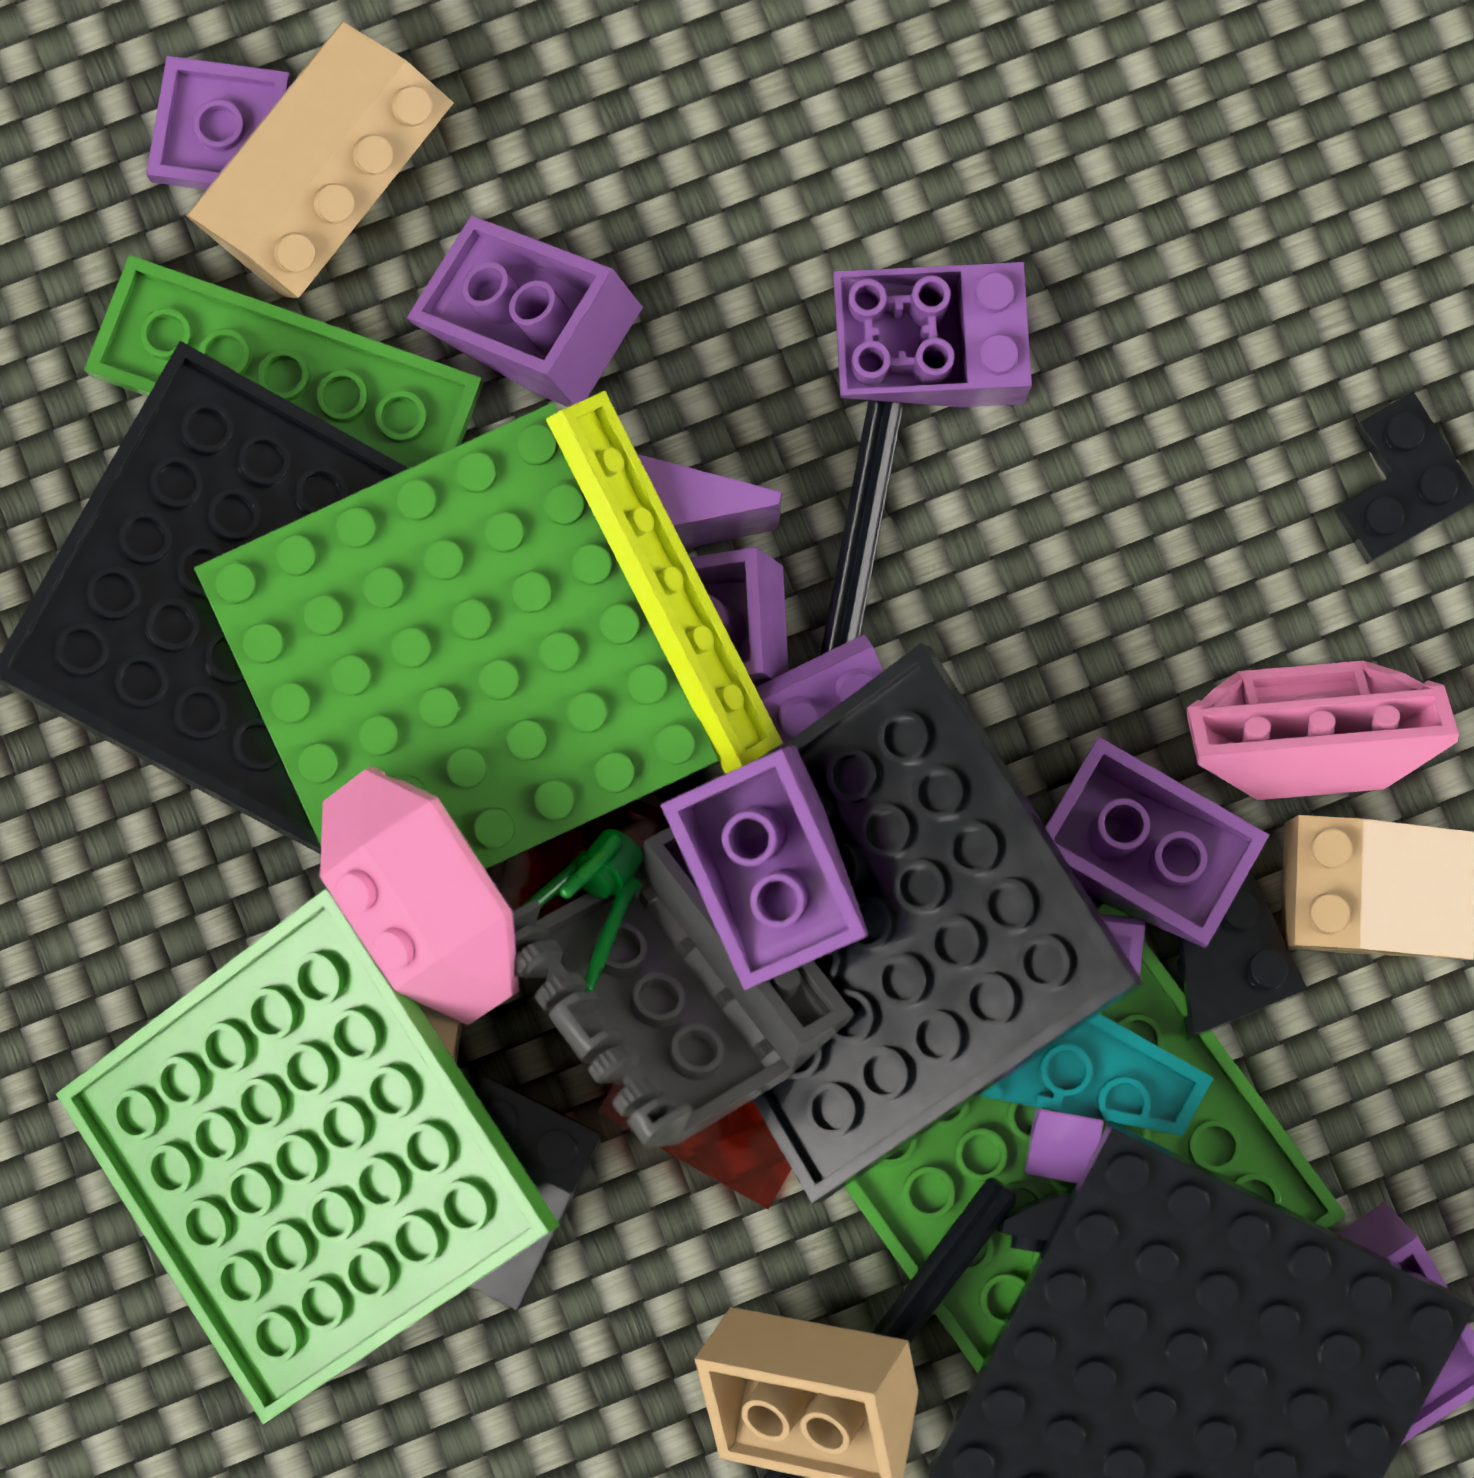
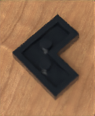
M1414 391L1364 419L1355 427L1386 477V480L1342 504L1334 512L1366 564L1373 562L1474 503V488Z

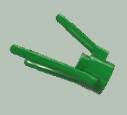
M613 829L603 830L587 850H581L568 867L520 906L522 907L537 899L541 904L540 908H542L559 892L563 898H570L580 888H583L586 892L597 898H607L610 894L616 896L584 977V981L587 983L585 992L594 991L629 903L642 888L641 883L634 877V874L643 864L641 849L629 836Z

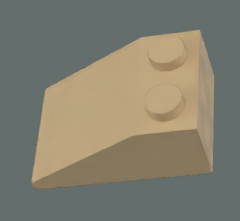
M1298 815L1284 823L1281 934L1288 949L1474 960V832L1343 817Z

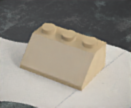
M734 1307L729 1308L695 1357L720 1459L807 1478H904L918 1398V1387L908 1340Z

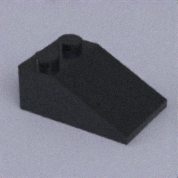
M484 1076L475 1094L553 1215L561 1224L605 1134L492 1077ZM559 1226L469 1287L517 1311Z

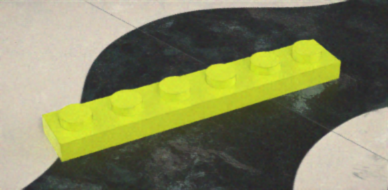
M605 391L598 393L547 418L546 421L692 709L701 721L725 774L754 762L783 744Z

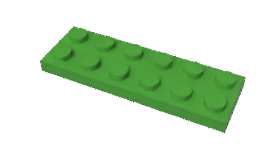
M132 255L128 256L84 368V371L93 378L149 396L179 341H182L407 468L416 466L461 445L484 385L482 378Z

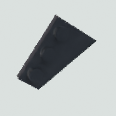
M1251 869L1206 948L1178 936L1180 958L1177 959L1179 983L1184 984L1188 1016L1184 1018L1187 1041L1299 996L1308 990Z

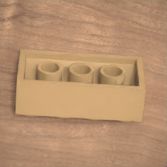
M341 22L187 213L186 217L282 297L299 298L454 102L407 60L345 22Z

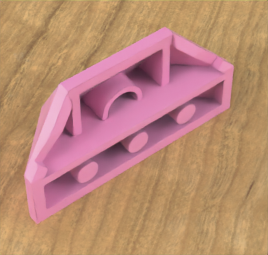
M1367 661L1238 671L1215 687L1202 701L1197 700L1187 708V719L1198 765L1256 800L1384 790L1457 743L1459 737L1458 728L1444 685L1429 680L1422 683L1403 672Z
M371 766L364 769L323 801L320 878L395 992L466 1025L475 1022L519 992L518 975L514 974L516 948L513 913L438 797L405 781L385 776L384 771Z

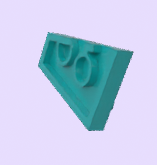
M1099 1013L979 1096L1183 1136L1214 1078Z

